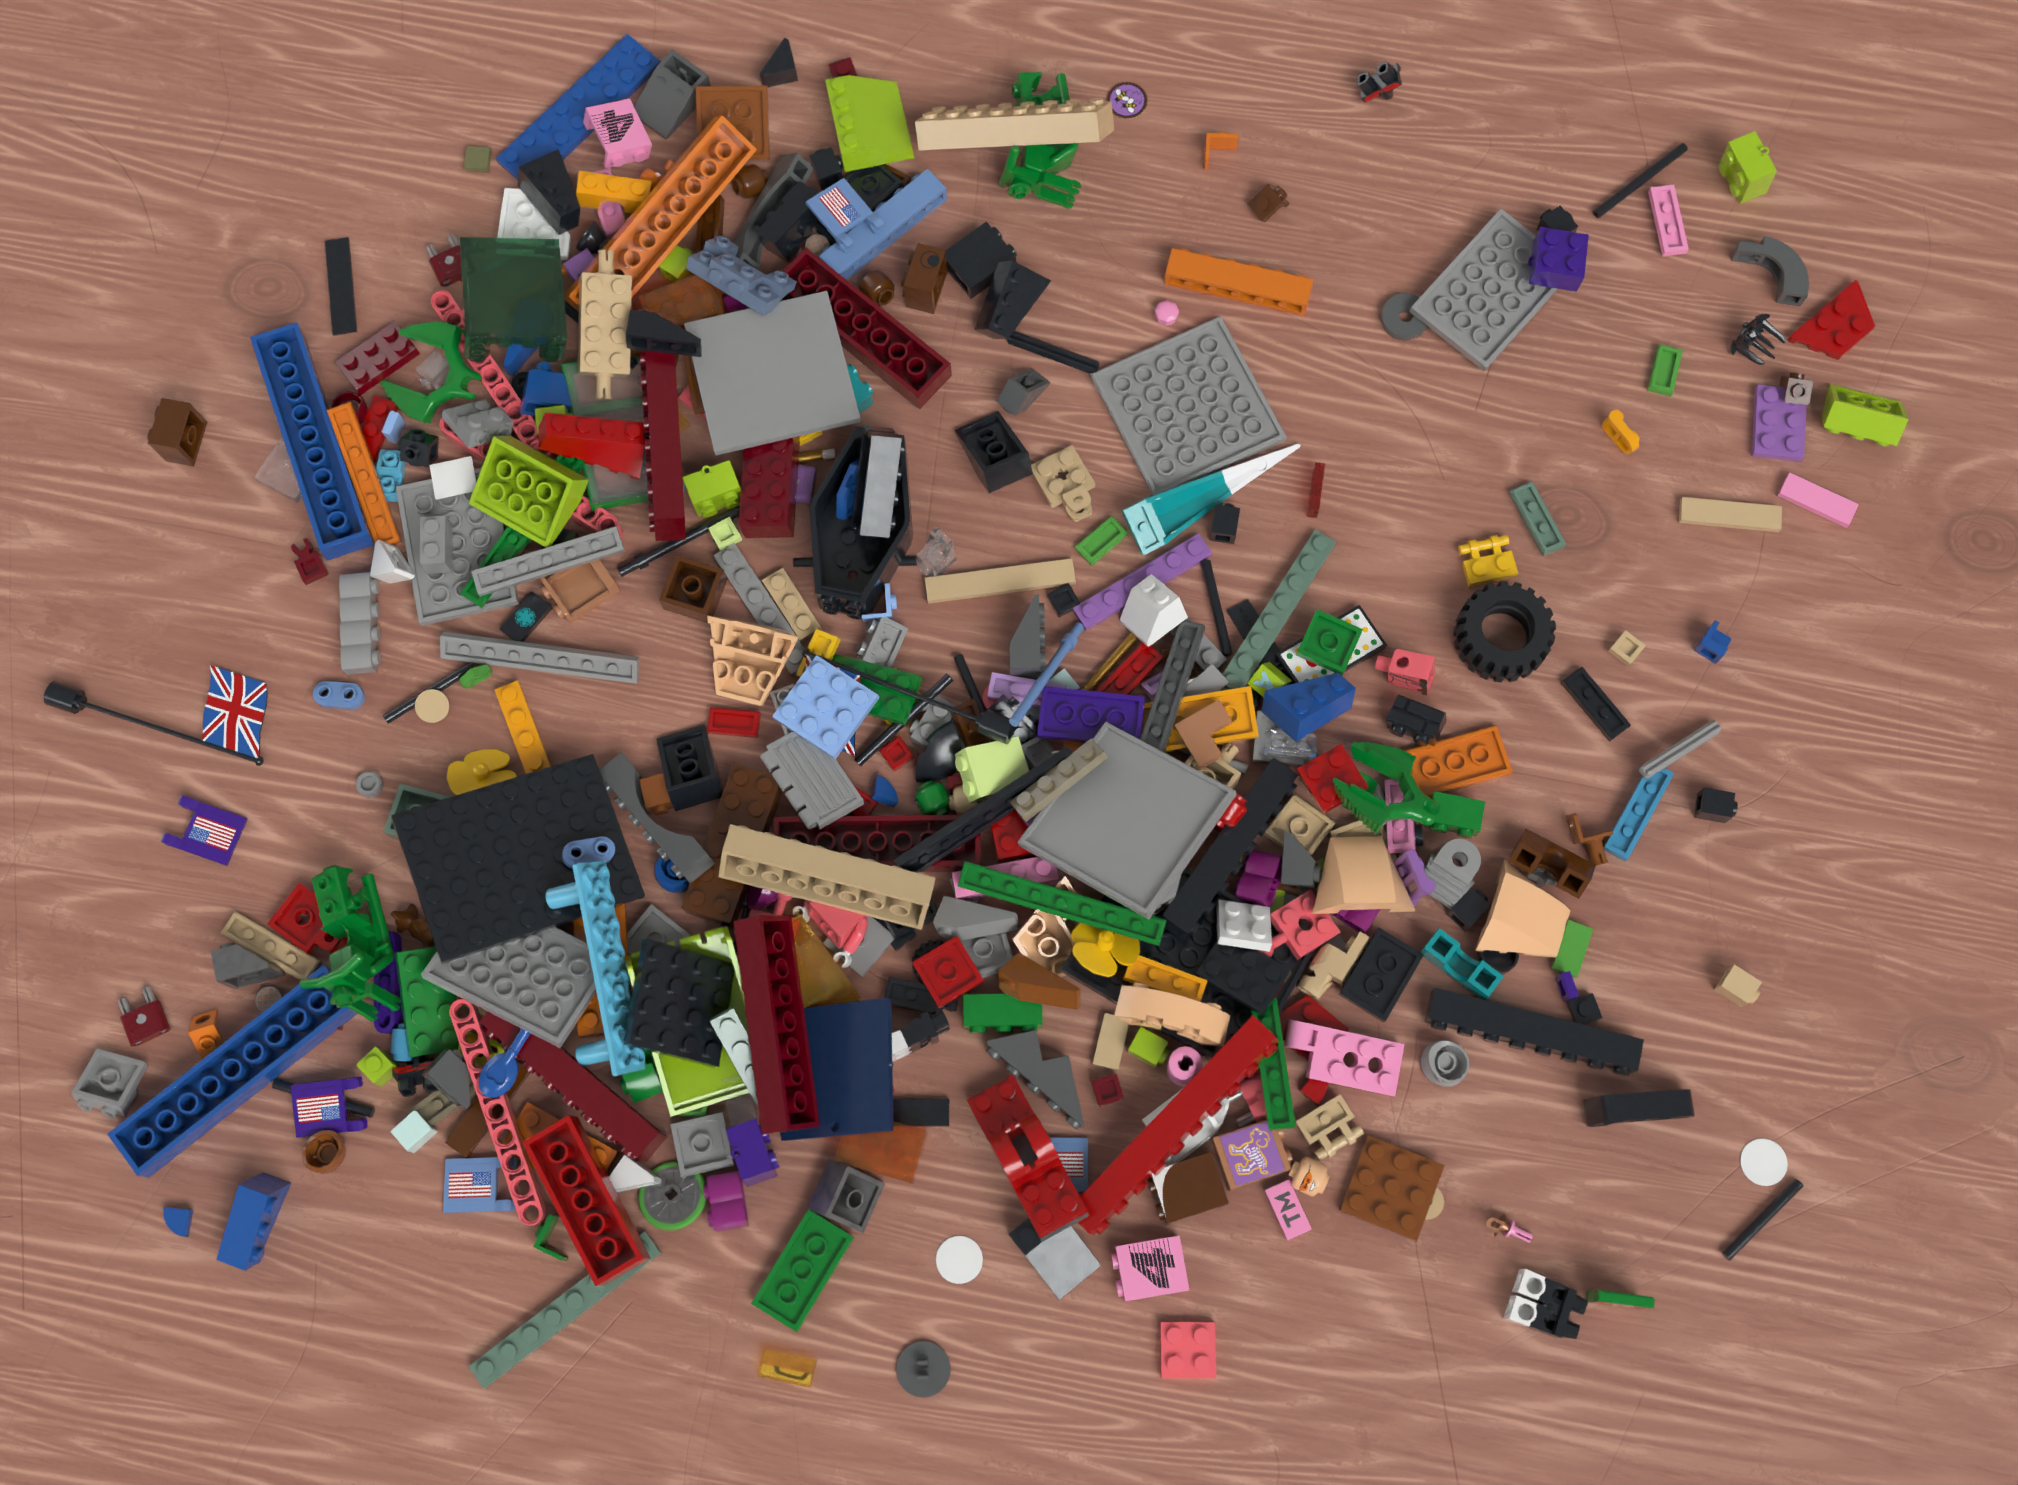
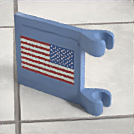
M844 178L806 201V205L835 238L844 253L849 252L853 244V240L846 232L866 220L874 234L882 230L883 220L871 211Z
M1050 1138L1077 1192H1085L1088 1189V1138Z
M511 1157L509 1160L511 1168L517 1167V1158ZM499 1158L445 1159L443 1213L515 1211L516 1208L513 1200H497L498 1168H502Z

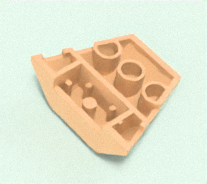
M707 615L712 634L710 645L713 646L715 662L713 663L716 695L763 706L799 637L789 631L744 620Z
M1382 836L1330 838L1312 914L1366 909H1388L1389 912L1415 911L1414 905Z
M1504 859L1496 883L1498 885L1487 921L1481 930L1475 951L1492 950L1499 951V953L1516 952L1531 956L1557 957L1570 910Z
M1065 875L1055 886L1056 888L1076 893ZM1035 910L1012 939L1022 955L1054 974L1064 977L1067 975L1060 972L1070 955L1073 946L1076 944L1073 942L1071 934L1080 922Z

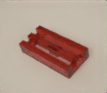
M1315 462L1312 472L1307 517L1317 518L1320 509L1325 463Z

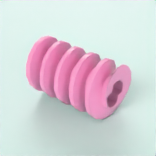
M1184 1046L1173 1051L1167 1062L1166 1069L1167 1076L1171 1082L1176 1085L1186 1086L1202 1069L1201 1056L1191 1047ZM1181 1062L1189 1064L1187 1071L1179 1068Z

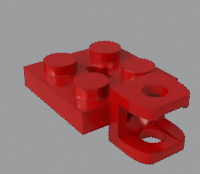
M300 882L267 923V925L309 955L317 945L333 953L345 947L348 941V937L338 940L321 930L324 926L319 916L320 911L316 895ZM309 913L310 920L308 923L300 925L302 921L299 918L300 915H307Z

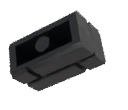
M1398 694L1386 718V725L1395 736L1403 737L1407 735L1412 737L1413 741L1421 746H1427V744L1435 746L1447 718L1446 712Z

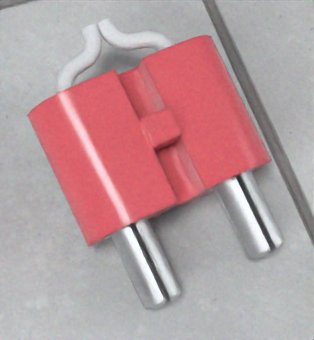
M1259 1071L1250 1078L1243 1079L1239 1083L1241 1085L1240 1089L1235 1093L1237 1095L1227 1099L1229 1102H1232L1244 1096L1251 1112L1236 1119L1239 1127L1254 1120L1257 1123L1267 1120L1261 1073Z

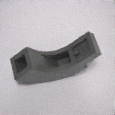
M1764 236L1760 244H1755L1753 241L1738 242L1732 252L1731 261L1755 264L1766 268L1772 273L1777 283L1776 303L1800 307L1808 296L1809 278L1807 269L1799 255L1785 243L1771 237Z

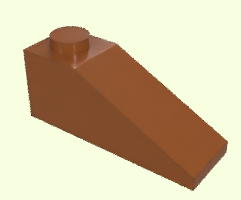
M1019 952L998 970L999 989L1019 1001L1076 1010L1080 1007V988Z

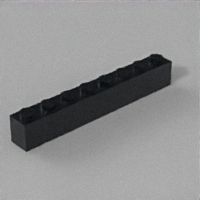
M1274 757L1244 798L1246 800L1244 805L1247 807L1244 816L1235 827L1225 825L1161 918L1167 920L1165 929L1182 941L1188 934L1192 937L1201 926L1198 919L1202 914L1207 916L1216 904L1212 901L1216 893L1219 896L1223 894L1230 884L1226 881L1230 874L1235 876L1243 865L1239 861L1244 854L1250 855L1257 845L1253 841L1257 834L1262 837L1271 825L1267 822L1268 818L1271 815L1277 816L1284 806L1280 802L1284 795L1289 798L1297 787L1293 783L1298 777L1297 773Z
M1434 988L1430 993L1425 1022L1431 1023V1028L1446 1031L1447 1028L1457 1030V1034L1461 1036L1472 1037L1475 1034L1483 1036L1482 1040L1489 1043L1497 1044L1499 1041L1509 1043V1047L1524 1050L1525 1047L1535 1049L1534 1053L1542 1056L1556 1054L1560 1055L1561 1060L1577 1063V1060L1587 1062V1066L1590 1068L1603 1069L1604 1066L1612 1068L1613 1073L1623 1076H1629V1073L1639 1070L1644 1039L1438 988Z

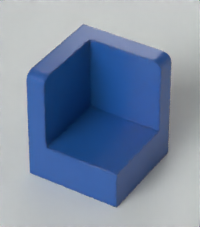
M1716 620L1708 627L1694 650L1715 664L1724 656L1728 650L1727 646L1731 641L1729 636L1716 629L1720 623Z

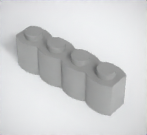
M370 572L340 575L341 668L347 675L377 672L378 665L381 664V653L376 649L377 641L381 639L380 628L376 626L377 617H380V606L376 602V594L380 592L379 581L371 577Z

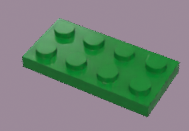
M834 654L832 661L918 693L923 680L920 675ZM861 677V684L880 697L868 713V716L906 725L916 698Z
M435 946L395 952L408 1057L439 1053L447 1049L456 1050L460 1044L449 1012L450 1006L457 1000L456 995L423 979L421 975L437 952Z
M808 1209L751 1304L795 1332H798L855 1237Z

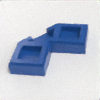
M859 459L849 465L837 493L836 518L845 520L853 513Z

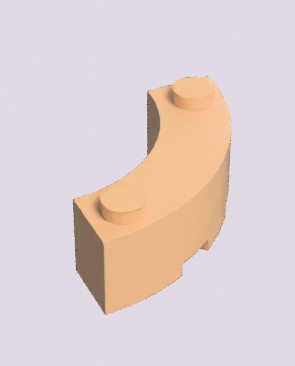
M1133 983V986H1121L1114 1015L1129 1025L1161 1029L1163 1026L1176 1030L1178 1035L1194 1040L1201 1045L1224 1046L1230 1015L1221 1011V1006L1217 1004H1205L1180 995L1149 989V986L1142 983Z

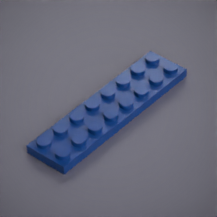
M626 34L496 158L497 163L518 180L520 166L559 149L564 160L594 131V129L587 130L583 123L586 108L628 99L652 76L661 61L629 34Z

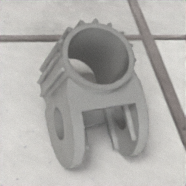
M1465 839L1450 840L1441 848L1437 855L1431 853L1423 868L1427 878L1432 879L1436 886L1435 890L1429 895L1450 909L1475 884L1472 879L1479 870L1481 856L1473 843ZM1452 859L1459 861L1461 867L1456 866Z

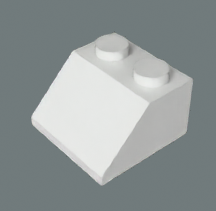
M1151 574L1131 589L1120 622L1149 647L1187 619L1188 616L1180 598Z

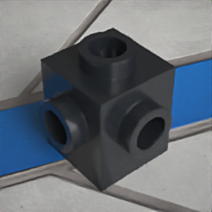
M411 429L399 440L400 461L408 462L416 467H429L438 459L439 436L425 433L421 429Z

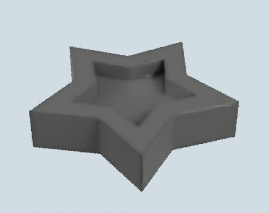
M1535 868L1532 874L1529 873L1527 878L1534 880L1542 888L1546 884L1555 885L1557 882L1550 875V871L1544 868Z

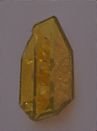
M798 914L792 919L804 1008L849 1003L860 999V995L802 915Z

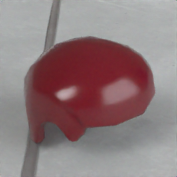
M352 391L339 393L332 401L331 409L351 402L359 424H361L367 415V405L363 397Z

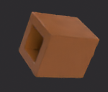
M663 773L639 779L645 808L650 814L663 815L668 813L669 809L674 808L667 792Z

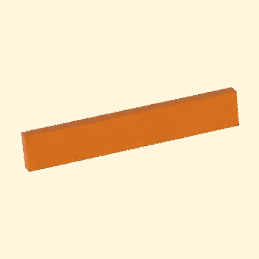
M349 402L327 410L374 544L378 539L391 545L402 542L353 404Z

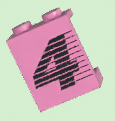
M630 99L586 108L583 123L587 130H595L606 152L603 163L605 168L619 167L626 163L642 162L645 159H649L652 143Z
M1180 1235L1116 1246V1253H1111L1113 1269H1119L1120 1280H1116L1118 1297L1123 1296L1124 1302L1189 1291Z

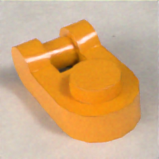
M1613 410L1602 422V429L1623 453L1631 454L1639 448V436L1623 421V413L1619 410Z

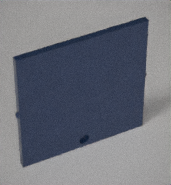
M891 998L804 1008L820 1126L781 1132V1141L894 1131Z

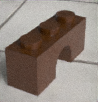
M1526 828L1516 843L1509 859L1510 863L1531 874L1535 868H1544L1550 871L1557 880L1556 887L1580 899L1590 883L1596 866Z

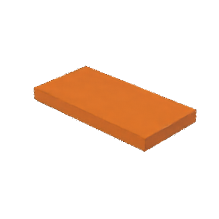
M1497 725L1437 741L1435 746L1427 744V746H1418L1404 750L1412 756H1416L1413 763L1412 776L1421 791L1428 797L1434 791L1446 793L1513 773Z

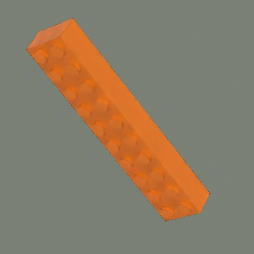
M723 115L714 117L602 249L606 250V260L608 250L614 251L613 273L616 275L632 276L631 299L756 152L757 149ZM599 254L583 272H598ZM579 277L562 296L578 312Z

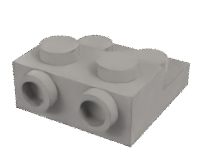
M486 399L445 409L442 413L443 420L468 448L492 442L493 436H511L512 419L500 406L493 408Z
M940 696L933 699L951 707L956 706ZM928 704L922 710L925 712L924 716L920 721L916 719L909 730L912 734L911 741L924 749L928 744L926 738L940 726L952 721L962 749L966 748L950 711L932 704Z
M97 1048L71 1094L77 1106L82 1110L92 1111L93 1108L100 1109L101 1113L109 1118H116L117 1115L126 1117L138 1095L136 1088L148 1066L144 1061Z

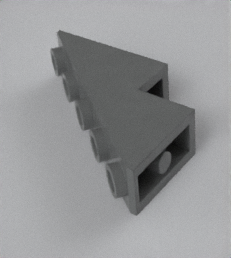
M1036 1030L987 1041L988 1048L985 1051L997 1061L1001 1058L1007 1063L1006 1070L1016 1078L1021 1075L1028 1081L1025 1086L1035 1095L1043 1094L1048 1099L1045 1103L1055 1112L1059 1110L1064 1112L1068 1116L1065 1120L1076 1130L1084 1127L1069 1055L1043 1061Z

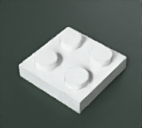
M1218 900L1216 907L1218 944L1270 952L1272 946L1270 907Z

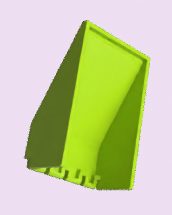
M728 926L705 931L707 941L704 942L701 941L699 933L679 939L682 949L733 963L735 971L729 1008L734 1007L748 1033L741 972ZM674 941L665 943V944H668V945L675 946V942H674ZM640 951L626 956L627 970L633 988ZM723 1045L719 1067H709L652 1052L671 1117L750 1093Z

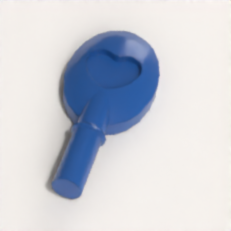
M520 1029L514 1041L508 1047L507 1052L493 1056L484 1065L479 1077V1088L483 1095L491 1098L500 1097L513 1086L518 1075V1062L515 1057L519 1054L520 1049L529 1037V1032Z

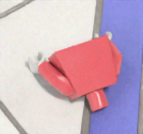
M809 900L804 902V907H794L792 912L795 916H798L803 911V915L798 919V922L804 924L811 918L838 949L844 948L843 952H838L834 955L833 960L838 962L840 957L844 955L845 963L842 965V968L848 967L852 962L850 954L855 953L864 939L868 927V916Z

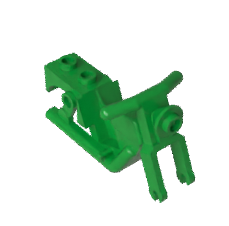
M1042 72L1019 73L1015 84H1012L1011 87L1012 98H1015L1016 106H1020L1023 102H1035V105H1043V102L1056 100L1057 104H1066V101L1070 100L1066 75L1064 73L1058 74L1055 78L1056 85L1052 86L1044 94L1032 95V92L1037 90ZM1078 143L1024 145L1020 166H1015L1020 148L1016 145L1012 146L998 182L999 186L1005 188L1010 184L1008 195L1015 199H1023L1032 191L1038 199L1063 206L1067 209L1072 208L1074 204L1071 202H1075L1073 195H1077L1080 192L1076 188H1081V184L1076 180H1070L1056 174L1071 166L1078 149ZM1042 185H1046V186H1049V187H1052V188H1056V189H1059V190L1068 192L1069 194H1065V193H1062V192H1059V191H1056V190H1053V189H1050V188H1046V187H1043Z
M337 865L328 866L323 869L322 873L311 878L320 911L319 916L324 926L321 930L338 940L348 937V941L345 947L330 954L331 972L318 978H304L300 981V987L304 989L324 987L333 993L329 1000L330 1004L336 1005L337 1008L347 1007L373 1022L378 1019L375 1015L379 1013L377 1008L361 999L371 997L392 1011H397L401 1008L398 1005L401 1003V1000L397 995L391 994L374 983H365L394 960V951L374 874H367L361 877L363 887L359 889V892L352 895L350 887L347 886V880L353 869ZM363 902H368L373 924H371L369 914L356 912V910L362 908Z

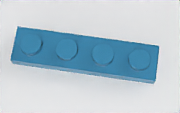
M1664 768L1648 779L1643 778V776L1641 777L1612 830L1613 835L1608 837L1604 845L1605 851L1625 862L1629 859L1675 773Z

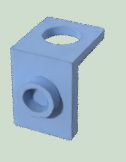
M884 583L887 613L862 615L863 622H869L871 619L888 617L893 620V609H897L896 594H891L890 583Z

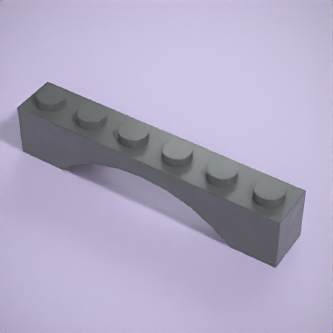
M798 153L781 155L733 244L739 247L735 256L757 270L760 268L761 253L764 245L759 241L752 229L756 225L761 227L768 220L766 214L770 210L775 212L782 205L780 200L798 181L805 184L814 169Z
M622 752L599 770L607 792L610 794L614 791L617 795L614 800L623 811L626 808L629 809L631 813L628 817L636 827L640 825L644 827L645 830L642 834L652 845L656 842L659 845L656 851L666 862L670 859L674 863L670 868L679 879L684 876L691 884L715 864L693 836L680 835L668 831L650 818L645 808L639 781L642 777Z

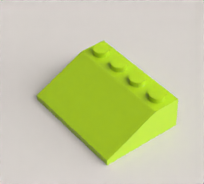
M851 75L825 80L845 172L914 158L896 81Z
M493 436L469 504L547 548L552 546L581 502L589 479L512 436Z

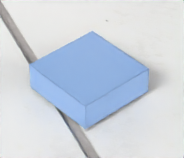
M391 411L382 429L383 435L389 442L397 444L406 422L399 413Z

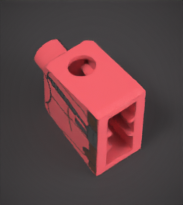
M1395 649L1392 658L1379 655L1375 669L1387 672L1390 684L1428 696L1435 675V657Z

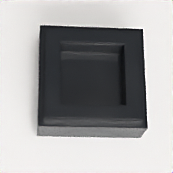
M1069 583L1047 594V598L1059 618L1073 611L1074 607L1081 604Z

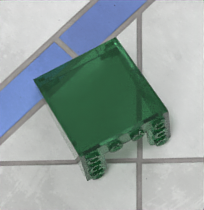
M460 237L459 253L464 359H469L472 362L484 361V358L489 356L490 344H496L500 348L511 347V344L522 345L525 348H533L540 345L539 357L543 358L545 362L553 363L563 359L567 342V325L559 239Z

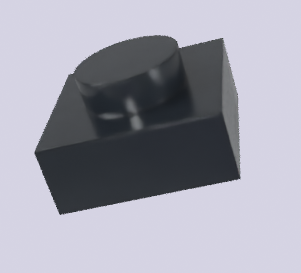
M1593 993L1566 1002L1573 1022L1587 1024L1602 1019Z

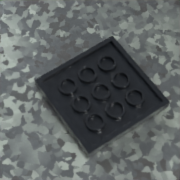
M643 939L624 1045L709 1067H719L723 1044L709 1019L729 1008L735 971L733 963L655 940Z

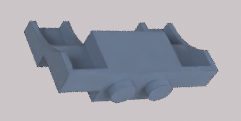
M719 235L706 241L702 251L689 256L686 266L687 270L763 316L772 312L780 300L795 289L797 283L785 272L776 270L766 275L737 258L735 255H737L739 247L724 236Z

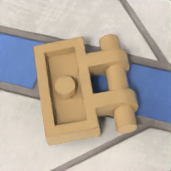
M1341 1094L1295 1121L1296 1126L1308 1145L1317 1140L1321 1144V1148L1313 1152L1318 1161L1327 1156L1331 1158L1336 1155L1337 1150L1347 1144L1349 1146L1357 1142L1356 1139L1364 1134L1359 1125L1352 1129L1348 1127L1346 1122L1355 1116ZM1338 1128L1342 1135L1330 1142L1326 1135Z

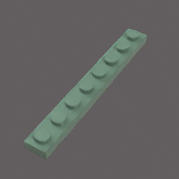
M1317 530L1313 532L1222 674L1229 683L1221 691L1242 688L1247 685L1333 550L1336 541Z
M644 1231L639 1236L651 1259L605 1286H595L588 1274L468 1366L483 1389L488 1388L662 1254L649 1234Z

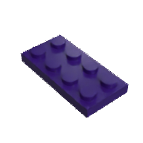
M1045 686L1042 691L1037 738L1086 743L1089 739L1095 737L1105 722H1108L1126 733L1141 739L1145 697Z

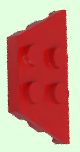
M1855 280L1787 340L1793 344L1795 342L1809 346V350L1817 353L1822 352L1828 357L1839 360L1876 327L1859 282Z

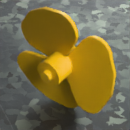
M482 749L467 754L464 762L455 761L451 763L447 772V782L450 790L455 795H459L517 777L515 772L511 770L496 771L509 764V755L497 749Z
M1079 923L1071 934L1073 942L1076 943L1072 950L1074 957L1084 968L1094 974L1111 977L1117 972V965L1113 957L1120 964L1130 966L1136 962L1140 954V944L1137 939L1117 933L1113 934V932Z

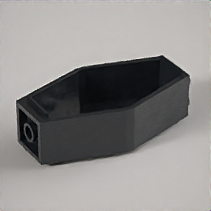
M855 426L813 497L810 507L815 595L819 607L824 613L830 615L843 613L847 614L849 618L860 620L862 615L873 612L885 591L884 583L890 582L910 548L913 539L908 457L904 435H899L902 441H904L905 449L903 456L899 457L898 466H901V479L896 481L895 491H898L897 506H893L892 515H895V528L890 530V538L859 535L851 524L852 515L845 520L836 518L837 493L849 465L859 459L863 428ZM851 572L857 573L858 576L855 580L848 578Z

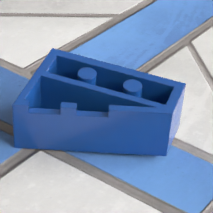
M1335 673L1266 690L1261 712L1297 742L1350 710L1356 687L1342 675Z
M262 1172L238 1185L217 1255V1261L244 1271L260 1263L264 1255V1247L291 1182Z

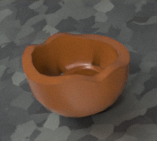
M330 1130L315 1133L303 1146V1163L309 1170L316 1173L326 1174L335 1171L342 1164L346 1156V1147L343 1139L336 1132Z

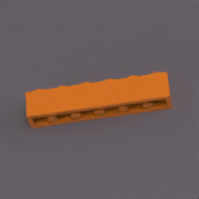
M1172 248L1165 273L1164 285L1305 316L1314 279H1310L1302 274H1287L1279 269L1269 270L1261 268L1256 264H1242L1233 259L1215 258L1207 253L1197 254L1184 248Z

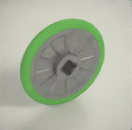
M678 1161L666 1162L651 1170L661 1178V1184L640 1187L638 1201L644 1218L651 1225L663 1230L681 1229L695 1221L706 1203L703 1184L706 1183L701 1173L681 1178ZM676 1191L677 1196L670 1200L668 1195Z

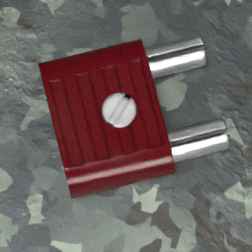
M454 234L451 235L456 246L449 235L448 240L452 248L438 254L434 245L429 244L435 255L433 256L429 246H426L430 256L429 263L442 287H447L465 279L476 271L465 247L459 244Z
M150 986L142 989L147 1004L131 1011L127 998L118 1000L122 1012L120 1019L131 1047L141 1045L171 1030L161 1002L159 1000L156 1001Z

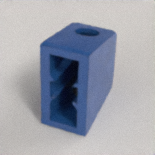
M547 362L538 363L536 369H531L528 372L523 389L520 414L535 416V409L560 405H565L569 413L572 405L565 376L562 373L551 372V365Z

